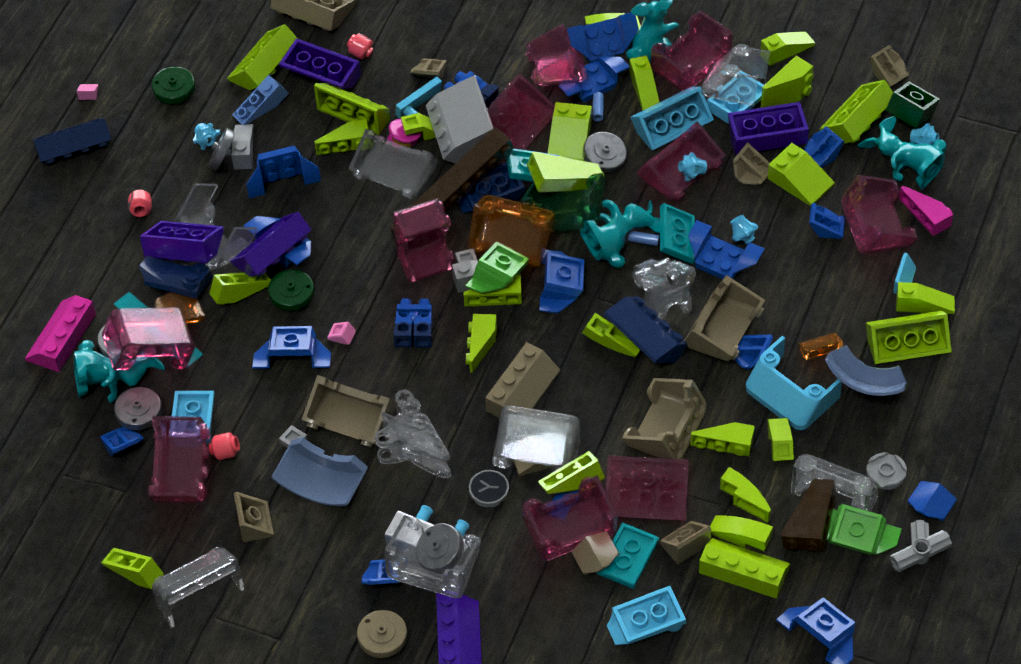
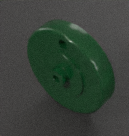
M168 67L159 71L153 77L151 86L154 96L159 101L167 104H177L192 96L195 91V80L193 74L185 68Z
M286 270L278 273L272 278L268 286L270 301L274 306L285 311H295L304 308L312 301L315 292L311 277L299 270Z

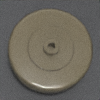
M377 610L369 613L361 620L357 628V638L361 649L366 654L376 658H387L397 654L405 646L408 637L405 621L397 613L389 610Z

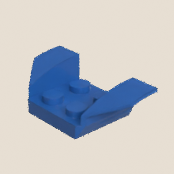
M627 13L597 23L567 28L570 45L585 56L588 62L598 60V57H611L624 53L639 28L636 15Z
M598 57V61L595 60L568 74H564L559 88L568 97L577 94L585 103L593 99V94L596 92L606 93L614 89L618 82V73L630 68V66L621 57Z
M295 146L258 154L257 168L246 184L248 196L253 198L265 195L263 183L302 174L305 185L321 181L319 167L302 157Z
M256 216L243 227L253 233L256 240L280 219ZM306 238L300 243L296 242L293 245L295 248L289 253H283L279 256L281 260L277 263L284 268H287L292 263L298 266L310 257L311 240Z
M696 220L688 234L694 254L695 267L721 279L726 275L733 279L737 272L757 264L765 248L750 242L744 250L711 236L712 226Z
M542 249V264H545L544 290L540 296L539 311L559 313L578 299L583 291L584 259L567 256L561 251Z
M273 326L269 340L254 353L252 369L270 368L271 356H311L312 368H330L331 353L316 338L312 326Z
M824 597L811 606L789 608L776 619L788 631L793 630L797 625L802 626L827 646L829 651L825 660L828 663L849 664L853 660L855 622Z

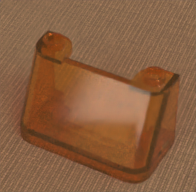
M483 196L473 208L468 248H473L476 252H484L492 247L495 242H498L529 258L527 265L532 267L540 266L555 214L550 210L501 197Z

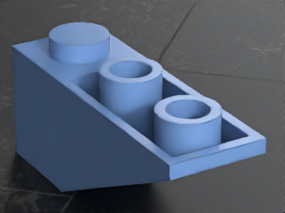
M268 75L232 115L242 125H247L277 107L289 92Z

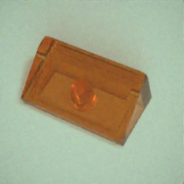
M834 332L798 343V346L807 360L841 348L843 341Z

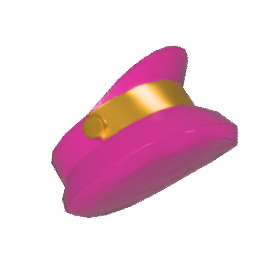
M396 119L389 124L390 134L387 141L391 147L396 149L411 147L418 142L421 132L405 135L401 119Z

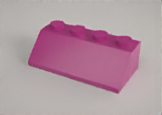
M77 295L61 301L25 357V361L60 372L96 315L93 301Z

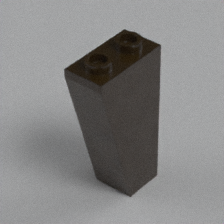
M813 479L781 533L784 548L824 551L836 497L834 480Z

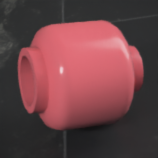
M361 33L353 34L347 43L348 52L360 60H363L365 57L369 58L374 51V48H372L373 41Z
M135 190L130 193L128 197L129 212L135 217L147 216L152 210L151 195L144 190Z
M230 432L213 436L209 444L210 454L214 455L218 460L235 457L237 451L240 450L237 436Z

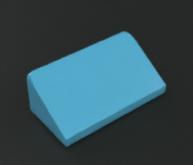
M908 253L903 254L894 283V294L897 292L898 282L912 283L916 266Z

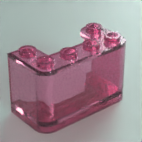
M702 10L689 18L688 32L680 36L671 46L666 47L664 43L660 42L651 48L652 70L681 91L699 83L723 64L732 52L733 32Z
M437 198L392 212L396 251L409 283L452 269L454 257L452 251L447 250V241L444 237L447 235L446 231L449 230V226H451L449 216L444 214L445 210L442 201H438Z
M180 308L116 309L110 313L102 332L113 370H128L134 365L137 357L171 356L170 364L172 367L178 369L187 368L195 350L193 339L183 311Z
M153 416L152 426L155 427V434L153 435L155 449L153 478H151V482L154 486L149 485L148 496L153 501L202 502L203 498L207 496L204 478L208 477V467L205 466V459L209 457V448L206 447V439L210 437L209 427H207V424L201 417Z
M598 475L584 478L578 487L577 493L566 494L559 500L548 501L543 505L541 500L532 498L522 504V519L544 561L571 552L586 536L605 531L611 536L617 530L618 515Z

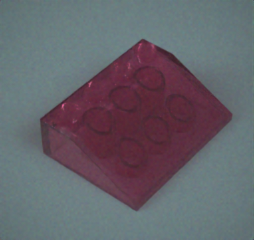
M519 73L492 102L487 111L493 128L496 127L508 136L514 149L525 150L553 118L555 105Z
M608 455L605 516L686 521L689 460Z

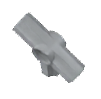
M916 520L910 524L911 546L890 555L892 567L898 572L915 564H925L930 557L952 547L950 536L943 530L929 536V524L924 522V520Z

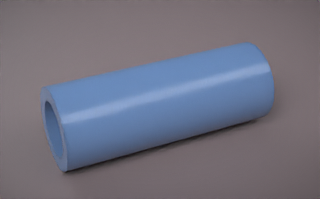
M596 92L593 94L592 119L594 121L603 120L604 95L601 92Z
M629 231V242L652 246L659 245L660 235Z

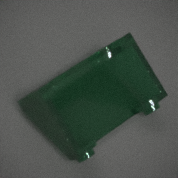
M603 173L590 175L586 181L587 189L560 193L538 192L533 182L521 199L529 230L539 234L584 228V221L594 220L597 224L601 216L605 189Z

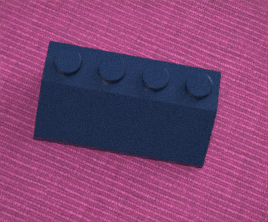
M102 117L32 139L39 160L41 162L44 161L45 164L56 161L55 157L61 155L63 158L70 157L74 151L80 150V153L91 150L90 146L97 144L98 147L107 145L109 140H112L106 121Z
M638 296L625 297L605 311L603 315L654 363H676L688 345L683 340L682 335L674 332L670 328V324L661 320L657 316V312L648 308L644 304V300Z

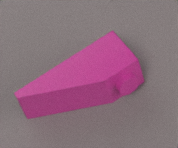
M902 186L900 188L899 200L933 236L951 227L953 213L942 202L908 187Z

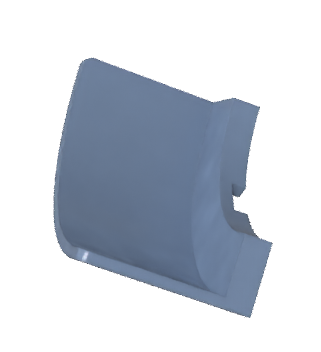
M847 345L829 352L825 359L832 373L845 385L858 392L886 396L905 391L907 381L900 365L891 368L867 366L852 354Z
M301 437L291 441L276 467L272 479L285 489L307 500L329 506H346L349 504L368 467L355 455L343 456L334 454L333 457L325 455V450Z

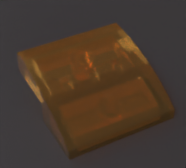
M172 292L155 299L153 302L166 330L183 329L186 323L204 321L205 314L195 298Z

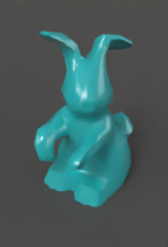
M654 0L648 4L643 2L637 4L631 10L633 15L644 16L642 25L632 40V48L626 52L628 59L647 56L649 63L661 60L674 50L669 39L663 38L666 33L679 27V24L676 22L664 24L663 22L665 15H667V9L671 7L674 0Z
M892 116L884 119L879 124L880 137L865 139L858 144V147L871 148L878 146L881 154L892 157L893 178L897 181H902L903 175L900 173L905 167L912 168L917 172L916 182L920 189L923 190L943 167L945 161L944 153L947 149L946 142L941 139L935 140L933 145L902 142L897 135L891 133L896 123V118Z
M604 200L602 206L610 210L611 217L607 214L599 213L595 215V218L601 219L607 224L599 227L594 220L584 221V228L580 229V235L597 261L607 260L613 267L621 268L626 262L619 252L623 248L626 235L630 230L648 226L654 232L660 233V218L652 216L653 206L651 200H649L647 211L631 203L625 207L623 215L613 201Z
M90 340L83 341L79 345V350L75 351L73 356L78 397L80 398L87 394L88 386L101 384V386H108L111 394L108 395L110 403L117 399L118 380L133 386L139 382L147 368L165 369L163 363L158 358L144 350L139 351V357L130 358L125 362L110 359L93 351L94 344Z

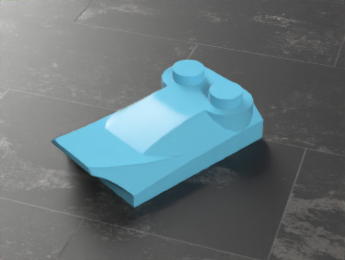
M741 71L707 99L709 109L712 114L729 124L728 113L750 110L761 100L764 84Z
M175 391L169 432L170 443L177 447H204L210 443L214 391Z
M667 586L612 607V615L607 628L615 645L630 644L665 631H678L686 624V618L671 586Z

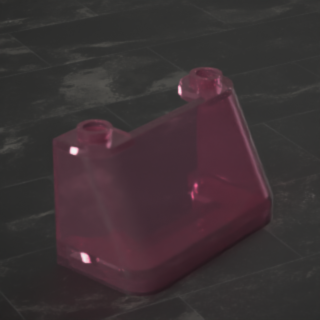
M563 23L526 44L528 51L525 53L530 61L535 62L536 69L532 70L531 75L535 85L549 86L577 83L588 79L582 54L570 45L568 32Z
M697 121L664 150L647 161L636 173L641 179L668 199H675L677 201L685 194L683 191L702 176L699 175L695 179L685 181L684 174L678 170V164L680 161H683L684 155H689L690 152H693L697 158L705 160L707 162V171L712 167L714 170L723 163L721 159L726 155Z
M857 175L842 196V207L857 248L861 253L868 254L910 246L917 239L914 228H902L895 210L894 202L900 195L896 180Z

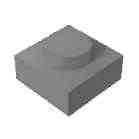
M473 248L455 253L457 263L469 260L478 261Z
M291 425L279 438V442L288 448L294 439L304 437L307 440V434Z

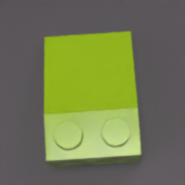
M795 56L762 87L761 108L795 103L808 96L813 88L814 66Z
M555 103L548 154L584 161L582 151L590 133L592 106Z
M793 143L768 165L767 179L809 206L812 203H816L835 185V182L813 158Z

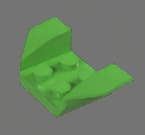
M495 242L479 259L473 278L465 287L480 293L505 288L525 268L529 258Z
M841 504L837 510L833 509L827 540L831 544L869 555L873 554L874 556L896 547L902 528L887 525L886 518L883 515Z

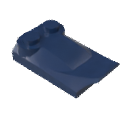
M506 162L488 172L482 181H479L468 194H465L459 200L458 205L462 213L505 199L518 200L522 197L523 192H525V187L521 179L509 178Z
M147 255L139 265V269L143 274L144 285L195 299L198 298L212 280V272H209V267L205 264L196 263L190 267Z

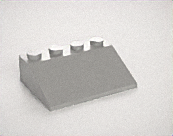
M475 76L437 93L426 104L442 157L449 162L456 164L493 129Z

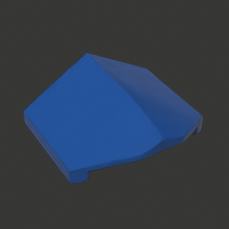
M826 126L808 140L804 151L823 168L836 160L844 141Z
M812 203L809 224L818 237L842 239L845 217L842 215L838 216L831 210Z
M743 335L737 348L740 352L734 360L741 368H752L756 365L761 354L769 348L773 335Z
M123 426L100 436L110 456L116 455L144 439L139 433Z
M920 481L908 499V504L926 517L944 521L957 499L940 483Z
M399 558L372 560L362 576V584L400 583Z

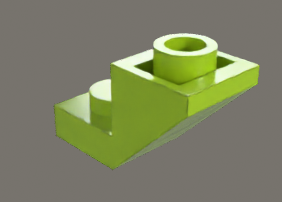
M420 113L401 117L405 135L422 132L424 141L436 138L429 117Z
M788 418L767 419L768 438L772 441V460H794L793 439Z

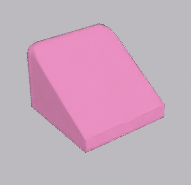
M80 84L77 89L79 100L97 99L98 84Z
M349 322L334 323L327 339L349 345L356 330Z

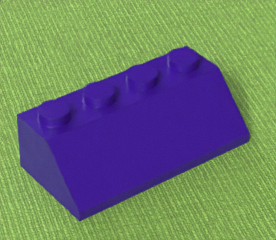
M297 38L279 63L280 67L341 89L353 88L361 76L358 60Z
M800 102L728 113L731 142L735 155L740 152L747 142L757 151L788 147L791 143L802 145L808 142L809 129Z
M299 212L286 215L232 258L230 262L249 277L255 275L259 277L267 271V266L270 264L274 265L281 260L279 256L292 251L295 248L293 245L296 242L304 241L308 237L307 233L312 229Z
M160 221L140 236L144 257L148 255L157 259H168L169 261L183 260L184 262L195 261L200 264L208 263L218 253L224 228L223 226Z
M458 592L436 593L439 664H482L479 601Z

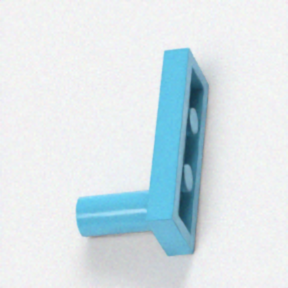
M435 77L396 104L395 115L401 119L403 116L418 113L415 110L417 107L441 91L442 80Z

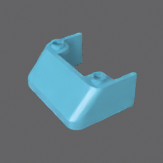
M781 336L761 354L746 381V391L778 417L788 418L789 425L794 429L805 430L840 399L842 382L837 379L827 389L818 384H811L803 390L777 371L775 368L784 356L785 337Z

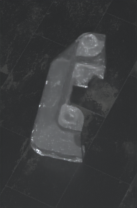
M365 129L348 168L353 173L352 176L359 180L366 178L402 192L401 195L412 199V196L417 197L436 168L438 159L430 152L413 150L389 141L385 137L374 135L375 132Z
M504 406L499 420L492 460L493 466L499 468L510 467L512 461L515 460L551 466L552 472L558 470L576 459L580 443V420L575 416L517 406Z
M809 454L799 456L793 466L790 493L800 497L801 493L808 489L813 479L834 480L837 493L853 499L851 502L852 507L869 512L872 511L879 491L871 478Z
M404 515L384 550L387 575L396 581L452 598L462 597L481 547V537L473 534L464 535V550L457 564L451 569H445L442 573L433 572L425 569L416 557L417 542L424 533L423 524L418 518Z

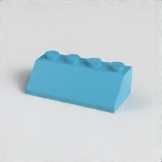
M700 86L690 87L631 116L637 134L651 150L665 145L714 120Z

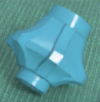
M200 123L195 127L193 142L194 144L198 143L201 146V150H205L206 147L212 146L216 142L217 136L221 134L220 130H215L211 123L207 125Z
M929 123L925 124L922 128L913 129L910 134V141L914 144L926 143L933 145L935 140L939 139V134L934 131V126H930Z
M690 152L689 155L683 156V161H680L678 164V170L684 174L685 181L695 179L696 176L706 173L707 162L697 158L693 152Z
M740 215L730 222L733 229L732 239L735 242L744 241L745 244H748L755 239L754 234L756 229H758V225L748 221L744 215Z

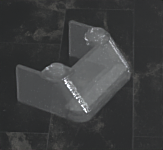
M738 44L712 65L702 84L701 94L711 98L754 105L758 78L766 79L770 51Z
M194 183L174 222L214 225L212 221L216 210L210 200L218 185ZM234 227L228 239L222 235L217 255L210 262L205 263V265L209 267V270H219L229 264L232 258L252 242L258 229L256 227Z
M216 547L209 553L154 580L152 589L156 604L171 628L175 624L169 605L230 574L240 591L245 590L239 563L228 550L223 547Z

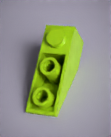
M367 119L348 122L314 141L316 155L371 148Z
M473 314L472 322L469 321L468 331L471 333V337L467 338V349H470V353H466V365H469L470 373L474 372L496 342L497 319L494 314Z
M734 422L691 432L690 445L697 448L712 449L717 452L734 453L738 456H749L755 426Z

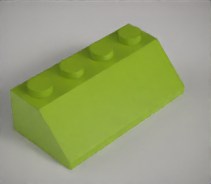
M285 24L267 31L227 79L248 90L257 88L268 75L271 76L275 73V67L279 65L297 37Z
M885 80L861 85L822 125L820 131L827 126L844 141V144L857 142L860 139V135L871 127L870 124L881 117V113L888 106L893 91Z
M316 83L314 85L316 105L319 111L346 122L367 119L368 130L377 135H380L390 122L389 108L384 105H379L369 99H364L352 92H347L327 83Z
M943 311L866 322L868 343L875 364L952 352L948 315Z
M712 538L706 544L699 560V573L777 599L791 563Z

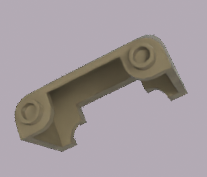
M726 275L711 294L684 341L688 344L687 348L727 362L730 359L734 361L740 352L737 349L738 343L754 317L759 318L764 310L762 305L765 300Z
M317 375L302 420L307 422V427L318 430V427L334 431L361 440L360 444L372 448V445L378 444L395 411L397 403L390 398L379 397L378 395L360 391Z
M653 378L647 389V395L652 404L638 430L634 427H629L622 439L628 447L669 462H680L691 442V432L697 430L705 414L706 401L694 380Z

